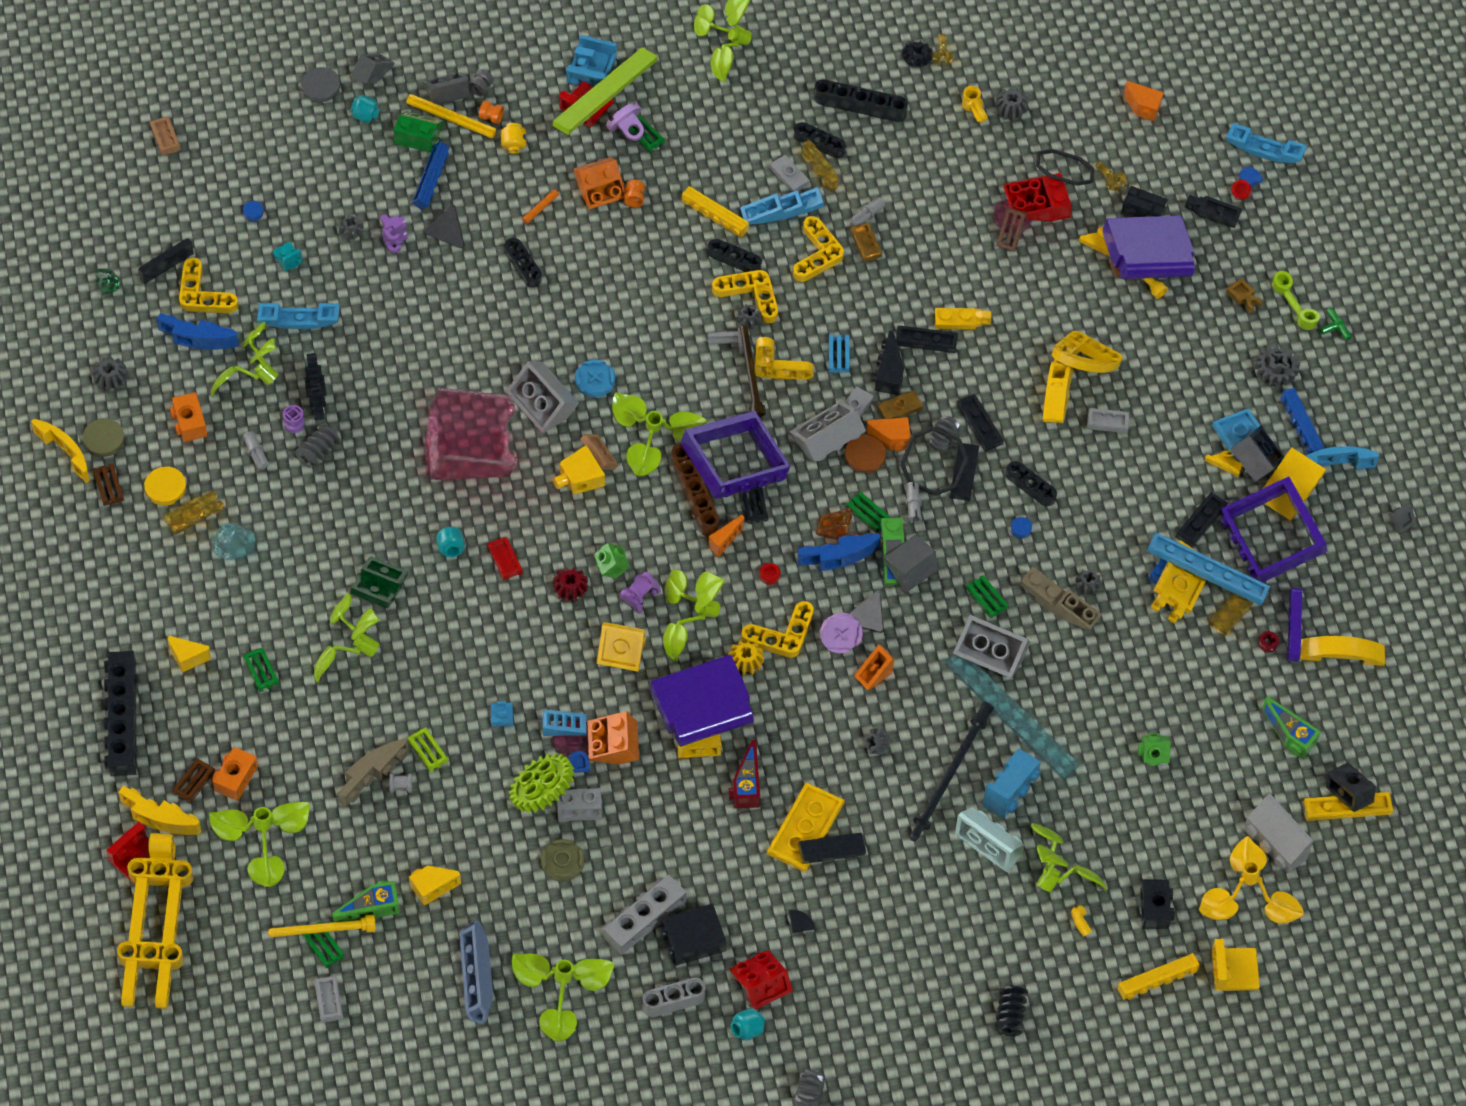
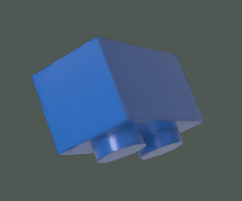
M1161 559L1150 573V582L1155 585L1157 584L1168 561Z

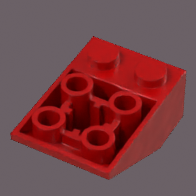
M1061 173L1053 174L1062 177ZM1042 176L1003 185L1010 208L1027 212L1025 218L1027 220L1053 222L1071 217V202L1065 183Z

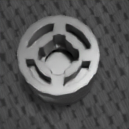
M478 69L474 79H471L469 82V90L474 95L484 96L487 92V87L494 81L492 74L487 70Z

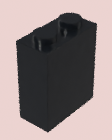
M713 903L662 918V927H659L660 934L663 940H667V954L669 959L674 960L675 966L726 951L727 941Z

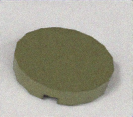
M102 418L94 420L87 425L83 432L85 448L95 456L107 457L114 455L124 445L125 436L123 428L112 419Z
M554 840L542 851V870L555 881L564 882L572 880L581 873L584 867L585 858L583 850L571 840Z

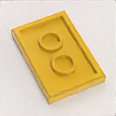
M1291 447L1264 488L1289 476L1305 503L1327 470ZM1287 494L1265 503L1266 506L1291 522L1297 514Z

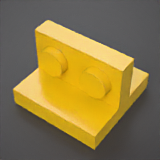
M603 622L597 664L638 672L646 642V637H644L645 630Z

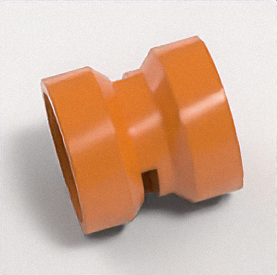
M484 100L479 110V119H488L498 125L504 114V106L499 104L494 106L490 101Z
M639 180L628 181L625 185L624 203L634 208L642 206L644 204L643 193L645 192V184Z

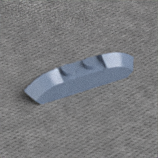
M474 920L459 932L466 1015L471 1021L484 1024L489 1017L493 998L490 953L485 931L480 922Z

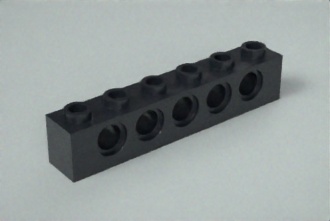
M134 651L108 652V660L104 661V671L108 673V679H104L105 692H108V698H104L105 711H108V717H104L105 730H108V736H104L105 749H108V755L104 756L105 769L109 768L110 776L137 775L136 658ZM118 693H124L121 696H116ZM118 712H124L121 715H116ZM118 731H124L122 734H116ZM119 750H125L122 753H116Z

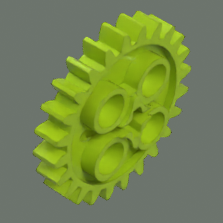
M548 753L544 759L542 756H539L537 762L532 760L530 766L525 765V770L518 772L520 776L514 778L515 783L510 785L512 790L509 791L511 795L509 798L521 812L526 811L530 813L533 810L536 813L539 808L544 810L547 804L551 807L552 801H559V796L566 794L564 790L571 787L569 783L574 781L572 778L575 775L574 767L568 758L562 754L558 756L557 753H554L551 756Z

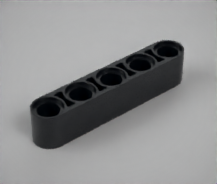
M826 79L818 80L815 83L814 101L819 105L894 122H902L907 117L908 101L902 96Z

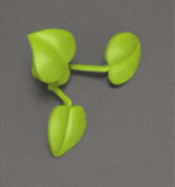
M727 0L725 14L728 17L726 21L730 26H734L732 29L712 23L716 12L710 5L700 6L695 16L694 31L698 36H706L710 28L714 27L728 32V38L733 42L723 44L721 49H715L711 57V70L715 77L723 82H726L727 74L733 62V51L730 47H738L739 44L746 46L751 41V32L737 25L742 19L750 0Z
M265 321L250 332L242 343L243 348L250 344L256 353L249 362L252 364L255 360H259L260 363L254 368L256 373L254 374L239 366H231L214 382L211 389L212 397H214L216 389L236 371L252 376L256 380L260 378L266 385L272 383L279 375L262 357L271 351L277 350L275 345L276 339L273 337L268 340L259 351L254 345V339L263 329H266Z
M618 392L613 397V415L620 425L632 427L636 421L638 423L646 421V428L649 431L647 445L643 443L633 444L626 454L627 464L636 476L648 475L659 466L661 452L658 448L650 447L653 433L660 431L662 425L670 431L673 430L674 439L681 442L686 429L707 424V420L698 414L680 411L670 416L669 423L671 426H669L660 412L651 411L646 414V404L641 398Z
M677 569L670 572L665 585V598L668 603L677 604L681 597L696 602L695 611L699 614V616L679 620L677 624L670 623L667 626L663 636V645L667 655L673 661L677 662L688 637L687 629L682 624L696 620H705V617L716 618L719 615L720 604L713 600L720 591L725 579L711 572L702 573L696 583L695 590L697 595L694 598L684 593L688 587L686 574Z
M348 592L332 611L330 623L335 624L341 619L354 631L351 639L354 640L353 645H355V648L338 645L328 646L315 664L314 677L318 683L322 674L334 660L337 650L354 652L357 655L362 652L372 657L379 647V642L363 634L380 621L373 609L368 608L363 613L356 627L345 619L344 613L349 609L352 600L351 594Z
M292 802L282 804L276 807L272 813L266 807H259L254 811V816L250 817L249 823L245 813L235 809L210 812L209 820L215 834L226 841L239 840L242 836V831L247 832L254 823L255 829L262 832L263 858H255L248 864V875L255 883L264 887H272L282 879L284 863L278 856L267 857L266 831L271 828L272 824L274 826L280 825L281 830L286 833L301 831L308 822L310 803Z
M1036 823L1031 824L1030 828H1033L1043 837L1050 839L1052 843L1051 849L1041 844L1037 845L1041 863L1047 862L1042 875L1036 883L1040 888L1051 893L1057 882L1061 884L1071 873H1078L1100 884L1105 892L1107 891L1106 885L1096 873L1080 865L1072 867L1060 877L1061 872L1054 868L1055 864L1064 867L1069 866L1064 858L1055 854L1057 842L1063 844V839L1047 827Z
M513 953L512 955L513 973L521 984L528 987H537L542 979L548 980L553 974L556 982L561 984L558 1010L548 1009L544 1011L539 1020L542 1032L557 1042L568 1039L574 1033L577 1026L575 1014L570 1010L562 1011L565 984H568L573 976L576 981L580 980L583 988L591 991L601 990L608 984L615 966L614 962L603 959H585L579 961L575 966L569 960H560L557 962L556 967H552L550 971L548 960L541 955L531 953Z

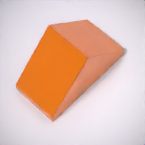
M879 644L854 676L867 690H871L893 674L894 658Z

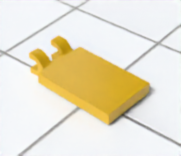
M1181 540L1178 542V543H1180V544H1182V545H1184V546H1186V547L1191 548L1190 546H1188L1187 544H1185V543L1182 542ZM1167 562L1153 590L1158 596L1150 608L1158 612L1160 607L1163 608L1168 603L1174 608L1168 616V620L1176 623L1178 618L1181 619L1184 612L1188 614L1192 611L1206 579Z

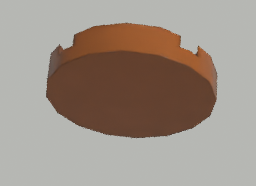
M861 435L856 440H850L845 448V461L856 472H875L883 466L886 458V450L883 443L870 435Z

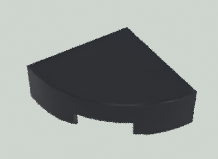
M789 910L793 933L814 930V923L806 913L799 910Z

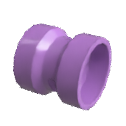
M289 405L284 409L285 429L290 433L302 431L305 426L302 408L297 405Z

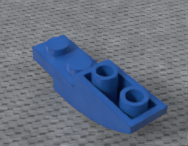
M162 313L157 318L159 331L172 335L173 342L178 345L196 349L219 350L238 347L240 344L238 332L231 328L218 326L211 321L200 320L199 324L195 325L190 321L185 322L172 315Z
M873 533L857 536L845 535L838 538V545L825 544L823 546H804L798 548V566L819 564L820 571L853 564L875 552L880 547L881 536L880 534Z

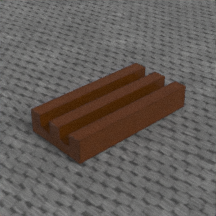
M1007 207L996 246L1016 251L1027 212ZM1010 213H1013L1006 243L1004 244L1002 243ZM1018 215H1020L1021 218L1017 228L1013 245L1010 246V241L1015 228Z
M113 463L109 464V467L101 466V469L98 470L93 468L103 505L107 506L124 501ZM109 472L112 474L118 497L116 498L114 497L107 474ZM101 474H103L110 496L109 500H106L99 477Z
M197 758L171 790L172 794L178 795L181 800L184 799L186 803L191 804L216 772L215 768ZM201 766L202 768L191 779L190 783L183 790V792L180 791L183 788V786L187 783V781L190 779V777L194 774V772L198 769V767Z

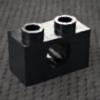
M1347 762L1328 772L1326 788L1353 812L1374 803L1376 786L1350 763Z
M1142 879L1140 887L1142 929H1169L1170 922L1174 921L1175 917L1174 908H1170V901H1173V888H1169V880ZM1153 902H1159L1162 906H1156Z

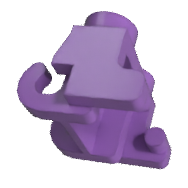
M382 215L380 219L384 225V232H382L384 243L390 252L397 253L401 249L400 245L404 243V240L408 239L404 229L407 227L406 221L403 216L399 217L397 215L389 218L387 215Z
M644 572L643 574H637L634 578V583L629 588H624L621 591L620 598L625 601V604L632 606L634 611L640 614L643 608L641 604L643 602L642 597L650 589H653L650 592L653 596L656 593L659 594L661 589L658 581L649 573Z

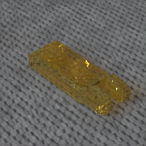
M810 140L805 141L801 153L803 159L811 164L817 176H821L824 180L823 185L828 191L837 190L838 176L815 145Z
M211 491L164 516V521L174 535H177L209 517L211 514L222 510L224 504L220 500L210 504L217 498L215 491Z
M1234 593L1209 620V625L1226 636L1249 612L1254 602L1250 600L1245 601L1241 596Z

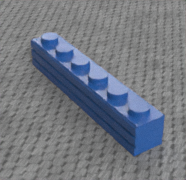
M441 141L433 145L412 204L421 210L430 205V198L434 195L433 190L438 184L437 180L442 174L441 169L445 165L444 161L449 155V146Z
M1295 388L1283 391L1280 397L1281 402L1285 405L1286 412L1291 417V423L1296 427V433L1301 437V443L1306 447L1307 455L1325 449Z

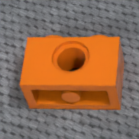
M196 392L172 398L173 406L170 407L172 419L176 418L178 422L175 423L177 436L181 435L183 442L207 437L206 424Z
M233 747L231 752L226 753L224 756L223 765L220 770L214 773L212 782L215 792L239 801L258 768L257 756ZM233 771H237V772H238V773L235 774V775H230V773L233 772Z

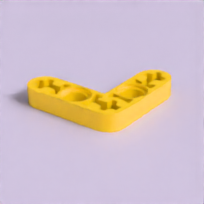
M809 216L804 220L803 231L819 251L794 265L793 277L799 282L808 281L839 264L844 257V249L821 220L815 216ZM820 237H826L829 241L827 243H821L818 241V239ZM822 260L824 264L816 266L813 264V261Z
M192 257L187 259L183 265L179 294L180 307L188 312L228 314L235 312L239 307L237 296L233 293L200 291L203 273L202 263L198 258ZM192 266H196L194 268V274H191L190 269L192 268ZM194 281L196 285L189 288L186 286V283ZM206 299L214 300L212 305H205L203 302Z
M756 270L720 276L713 280L712 292L715 296L726 297L753 292L758 311H761V320L765 323H773L777 320L778 307L770 277L766 271ZM742 280L746 285L739 287L735 283ZM766 293L770 298L762 300L759 296ZM769 306V311L772 315L766 313V307Z
M769 337L757 339L755 355L756 376L760 378L795 380L813 378L814 365L806 361L774 360V340Z
M807 601L797 603L786 633L754 624L744 626L741 634L743 643H746L749 639L750 644L757 642L758 648H762L765 651L789 658L798 656L813 618V605ZM803 609H806L807 612L805 613L804 618L802 620L800 619L801 612L803 611ZM799 625L804 630L801 633H795L792 631V628ZM750 632H753L754 635L749 638L748 635ZM768 637H774L777 642L774 645H769L765 640ZM794 644L795 646L792 650H789L788 646Z

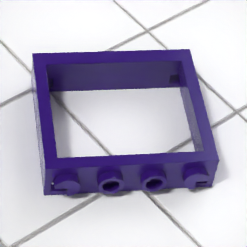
M756 411L686 429L680 442L715 499L729 497L738 492H747L752 488L764 487L773 482H781L786 478L791 467ZM749 431L772 468L722 482L699 444Z
M1289 476L1221 508L1223 513L1221 521L1225 528H1230L1232 532L1229 534L1234 545H1239L1241 550L1238 552L1243 562L1247 561L1249 563L1248 571L1251 577L1257 578L1262 583L1328 552L1323 536ZM1287 494L1314 545L1260 570L1233 519Z

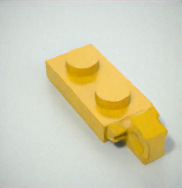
M935 308V329L976 330V327L991 324V311H980V309Z

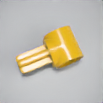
M968 86L963 91L962 107L966 111L972 112L977 122L984 123L988 116L982 107L981 91L976 86Z

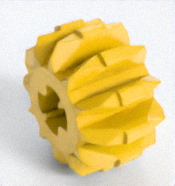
M749 639L746 643L739 640L738 645L733 644L731 651L728 653V655H732L738 671H742L743 676L746 672L753 675L754 670L760 671L761 664L764 663L763 649L758 648L757 642L750 644Z

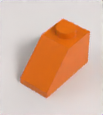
M1127 81L1124 97L1135 115L1155 122L1162 105L1164 92Z
M908 417L867 420L866 434L879 439L889 451H904L907 449L911 439Z

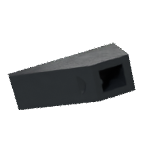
M889 330L888 337H884L881 349H884L883 354L879 353L877 360L879 369L874 370L872 382H875V391L898 396L903 381L904 366L894 331Z

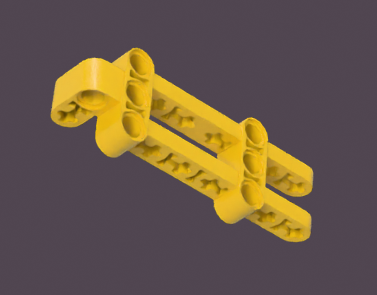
M151 833L149 838L150 858H134L128 864L129 877L136 884L129 940L120 943L117 948L119 961L125 967L121 1005L123 1007H134L139 968L159 969L155 1008L167 1009L172 970L181 968L184 962L182 949L176 944L182 887L189 886L194 878L190 863L175 860L176 846L173 834ZM139 868L144 870L140 874L133 873L136 869ZM159 870L166 871L163 875L155 874ZM182 871L188 872L184 877L178 876ZM149 885L169 886L162 943L142 942ZM127 951L133 952V955L130 957L123 956ZM148 953L156 954L153 958L150 959L145 957ZM171 954L178 955L174 960L168 959V956Z

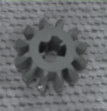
M1011 87L1008 91L1002 89L1001 94L997 95L995 108L998 110L999 116L1004 115L1005 120L1008 117L1012 118L1013 121L1015 117L1021 119L1023 114H1026L1028 108V98L1025 97V92L1019 93L1018 88L1012 90Z
M110 356L109 360H105L102 357V363L96 362L95 368L92 370L93 380L101 390L106 388L109 392L111 388L118 390V385L124 386L128 374L126 365L121 363L119 358L113 360L112 356Z
M946 415L941 416L934 426L955 436L960 431V423ZM932 431L929 443L933 447L943 451H947L955 442V440Z
M805 1070L801 1074L795 1097L797 1105L819 1106L825 1083L824 1074L814 1070Z

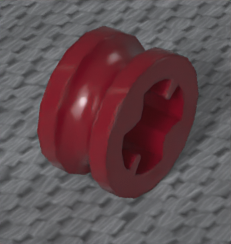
M1265 631L1260 636L1259 648L1267 653L1273 652L1277 648L1279 638L1274 632ZM1266 639H1270L1271 645L1267 644Z

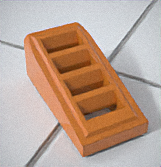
M743 515L738 516L709 536V548L717 557L726 550L743 530L745 519Z

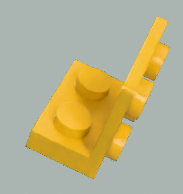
M1215 939L1212 947L1215 991L1259 990L1256 949L1224 947V939Z

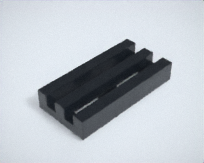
M756 487L762 509V514L760 515L758 513L754 488L749 490L754 511L753 516H751L747 492H741L748 524H752V521H756V523H759L760 520L768 521L762 487Z

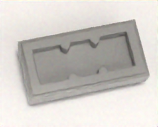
M786 155L770 163L769 168L791 192L799 191L809 185V179Z
M856 386L845 401V404L857 410L861 417L874 400V395Z
M1089 408L1087 429L1128 433L1130 412Z
M330 976L314 979L321 1023L343 1019L337 977Z

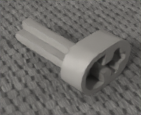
M738 328V331L708 333L709 344L738 343L739 354H744L740 328Z

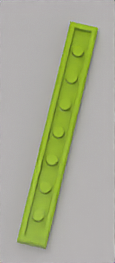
M643 47L640 48L553 120L552 126L567 135L571 134L656 63L658 56Z

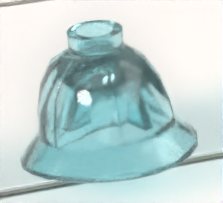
M225 523L214 535L211 547L213 552L220 558L229 560L239 559L248 555L254 549L256 539L249 529L236 523Z

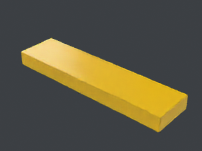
M1390 792L1375 793L1374 803L1356 812H1353L1336 796L1304 798L1303 801L1307 821L1391 815L1393 813Z

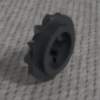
M912 40L910 44L906 43L902 49V58L910 66L923 67L929 64L933 58L932 48L929 47L928 43H922L921 40L919 42ZM914 51H921V55L918 53L915 55Z

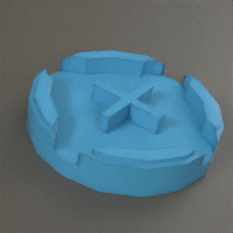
M602 360L584 362L575 372L577 389L588 397L597 398L605 396L615 386L614 369Z

